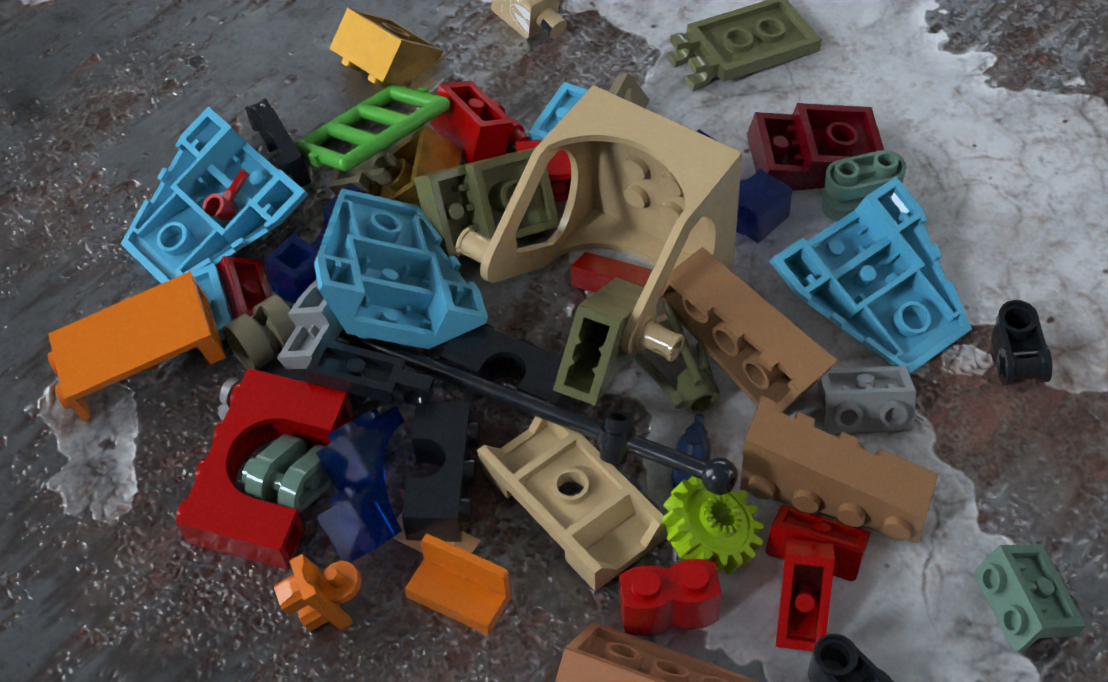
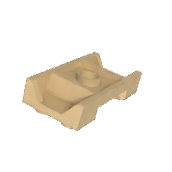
M535 416L528 430L502 448L483 445L477 449L479 468L507 499L513 496L565 550V560L595 592L667 537L666 525L662 523L664 515L612 464L602 461L599 457L600 452L578 432ZM567 482L578 483L583 487V490L574 496L564 495L558 489Z

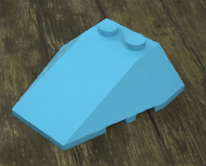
M207 107L181 134L175 145L179 149L168 169L162 168L157 177L160 181L157 190L150 202L144 200L120 244L162 284L189 271H195L212 263L216 265L223 256L229 257L279 226L308 196V193L281 169L278 170L226 121L210 107ZM240 170H244L249 174V177L232 202L236 210L232 219L223 221L216 216H211L204 212L203 203L206 197L214 193L222 196Z
M897 176L868 194L854 211L808 241L804 237L769 261L798 298L892 366H906L909 375L972 330L952 280L947 281L939 261L942 255L938 245H933L924 225L927 222L924 211Z
M341 188L314 266L319 292L347 334L356 335L363 339L372 338L394 342L402 346L430 349L486 323L488 316L480 290L474 282H468V284L458 272L461 265L455 256H449L448 258L440 247L442 237L418 205Z

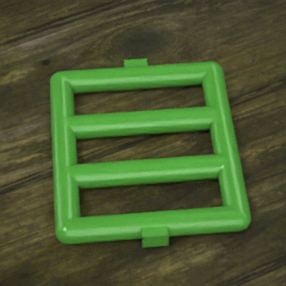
M390 85L296 141L294 144L301 156L309 159L313 166L319 168L325 164L347 172L448 111L450 101L446 97L431 94L428 88L419 87L415 90L398 85ZM393 101H399L422 108L407 115L383 107ZM363 119H367L391 127L379 134H374L352 126ZM332 138L358 145V147L346 154H342L320 145Z

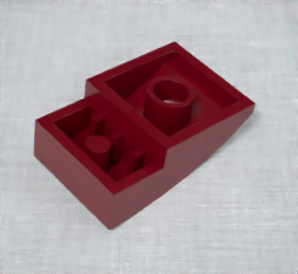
M797 103L793 114L755 112L747 132L760 192H788L825 188L826 170L834 161L884 150L872 107Z

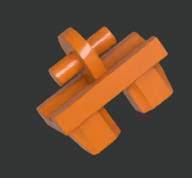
M303 554L289 560L294 574L274 585V590L282 610L289 615L297 611L303 626L310 631L329 621L340 630L352 625L351 616L341 609L340 604L350 601L360 590L362 579L358 569L347 561H337L330 564L323 572Z

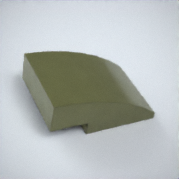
M535 148L414 177L421 209L442 237L440 247L448 257L459 254L456 252V242L465 228L469 227L475 232L492 239ZM547 167L519 225L516 239L558 227L560 223Z

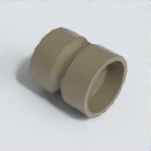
M272 295L254 306L252 316L241 314L223 326V333L230 348L246 369L260 370L272 362L275 358L274 352L282 351L296 328L288 316L291 309L277 295Z

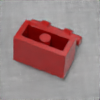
M464 81L439 84L437 95L448 98L450 108L430 121V125L437 133L462 149L461 157L467 164L505 155L508 144H513L516 147L515 142L530 141L529 137L524 133V127L517 120L510 119L505 114L504 107L496 100H491L474 82Z

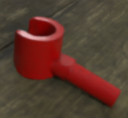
M240 170L222 196L214 193L206 197L203 203L204 212L211 216H216L223 221L232 219L236 212L235 205L232 202L249 177V174L244 170Z

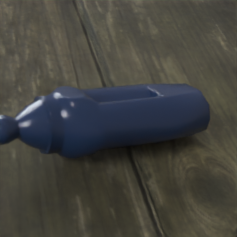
M696 414L694 416L695 422L686 428L685 433L682 434L677 442L676 450L708 462L711 454V443L707 437L708 432L703 425L705 418L702 414ZM672 469V487L675 488L684 479L688 481L692 476Z

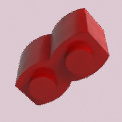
M690 559L678 562L668 569L651 565L639 566L620 574L619 604L624 633L634 636H650L664 632L672 626L679 629L694 630L717 622L720 615L722 592L715 562L704 559Z

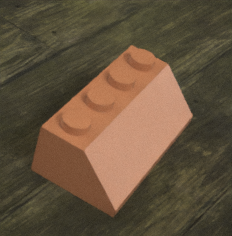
M592 621L564 648L555 682L760 681Z

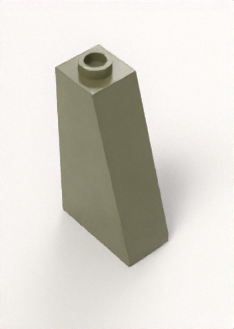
M616 277L578 305L553 391L592 405H596L628 356V353L621 350V337L644 289L643 286Z

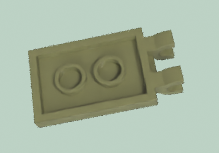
M765 0L687 24L685 34L676 33L670 35V42L676 50L668 52L667 58L674 67L688 62L694 74L686 76V83L694 91L705 87L716 75H718L722 82L819 52L822 39L788 0Z

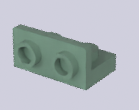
M1042 544L999 545L976 568L974 572L975 577L1014 652L1026 651L1039 638L1076 636L1086 627L1084 620Z

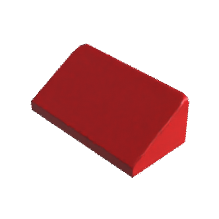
M585 252L571 267V286L597 292L617 277L645 287L652 269Z
M228 256L222 257L217 268L222 278L233 319L241 314L252 316L254 306L272 296L262 261Z
M781 505L771 525L765 551L769 556L783 560L786 538L834 544L835 554L833 576L855 581L871 532L813 513L803 512L790 506Z

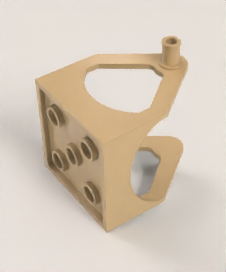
M592 85L532 152L492 239L475 232L469 227L465 228L457 239L456 252L481 263V277L490 283H496L544 268L554 258L582 249H613L630 253L654 265V268L624 328L620 347L622 351L630 355L649 349L672 362L679 355L684 345L685 336L672 331L666 313L656 317V304L672 270L701 247L716 257L729 270L733 267L742 152ZM559 150H565L571 163V185L565 210L557 230L546 242L517 248L516 232L547 164Z

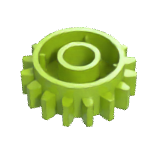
M692 476L688 481L684 479L671 491L672 495L663 504L669 512L662 518V523L666 525L667 540L671 542L680 558L684 560L704 559L713 561L716 564L717 573L723 569L729 575L739 567L742 568L756 556L754 551L763 543L756 534L764 526L763 523L753 520L752 516L759 509L754 505H746L744 500L748 493L745 490L739 493H735L732 490L724 495H714L705 489L701 479Z

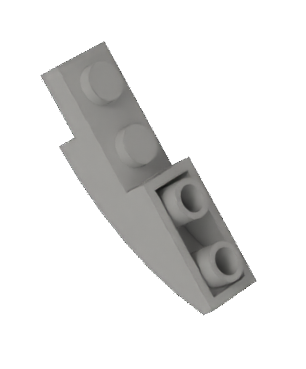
M317 279L304 291L289 311L288 316L296 328L277 358L286 370L307 369L320 341L323 339L336 341L344 329L319 292Z

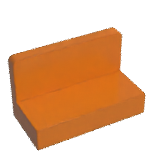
M425 534L421 540L424 559L405 587L407 598L489 636L512 598L509 571L430 534Z

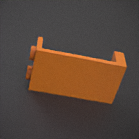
M191 271L48 333L52 351L47 356L60 384L55 386L56 394L65 409L72 408L83 421L91 418L86 399L87 395L197 346L210 364L227 358L207 294Z

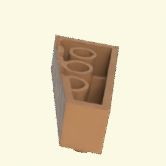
M703 247L672 270L659 297L663 304L666 302L672 304L680 323L756 406H758L762 395L777 402L774 410L784 413L838 362Z
M761 395L745 437L740 490H745L759 499H773L793 505L796 509L803 512H816L836 518L849 526H862L882 532L894 540H908L919 543L938 478L937 473L883 449L875 454L866 451L864 446L858 442L859 438L843 431L836 437L813 427L816 419L800 412L796 414L795 418H792L774 410L777 402Z

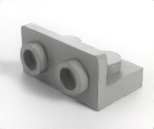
M906 366L830 369L817 382L824 405L823 427L828 434L841 433L842 431L845 433L904 431L914 428L916 389Z

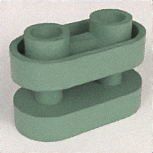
M881 150L834 161L826 170L825 190L821 205L823 213L831 220L839 221L854 211L868 194L897 176L901 183H903L906 171L904 159L895 152Z
M283 434L277 440H273L255 458L248 460L242 473L245 491L247 495L263 501H269L278 493L279 505L297 509L298 513H301L330 486L338 466V453L321 445L314 446L306 453L307 445L304 439Z

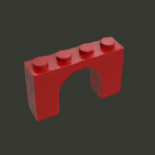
M248 368L241 383H237L232 390L229 410L224 420H220L214 429L213 444L206 459H201L197 465L195 483L188 498H184L178 506L176 524L186 542L289 570L291 566L289 560L294 558L306 530L297 509L255 499L241 493L236 489L237 474L242 463L253 451L275 439L277 440L283 434L304 439L306 444L321 445L338 452L354 416L347 392Z

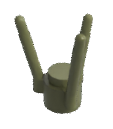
M670 302L664 303L663 307L672 331L685 336ZM685 336L681 353L688 369L678 375L676 388L643 354L637 353L635 355L636 361L670 396L676 409L685 406L689 413L696 414L708 410L718 401L720 391L714 381L706 350L699 342L696 344L701 369L697 366Z

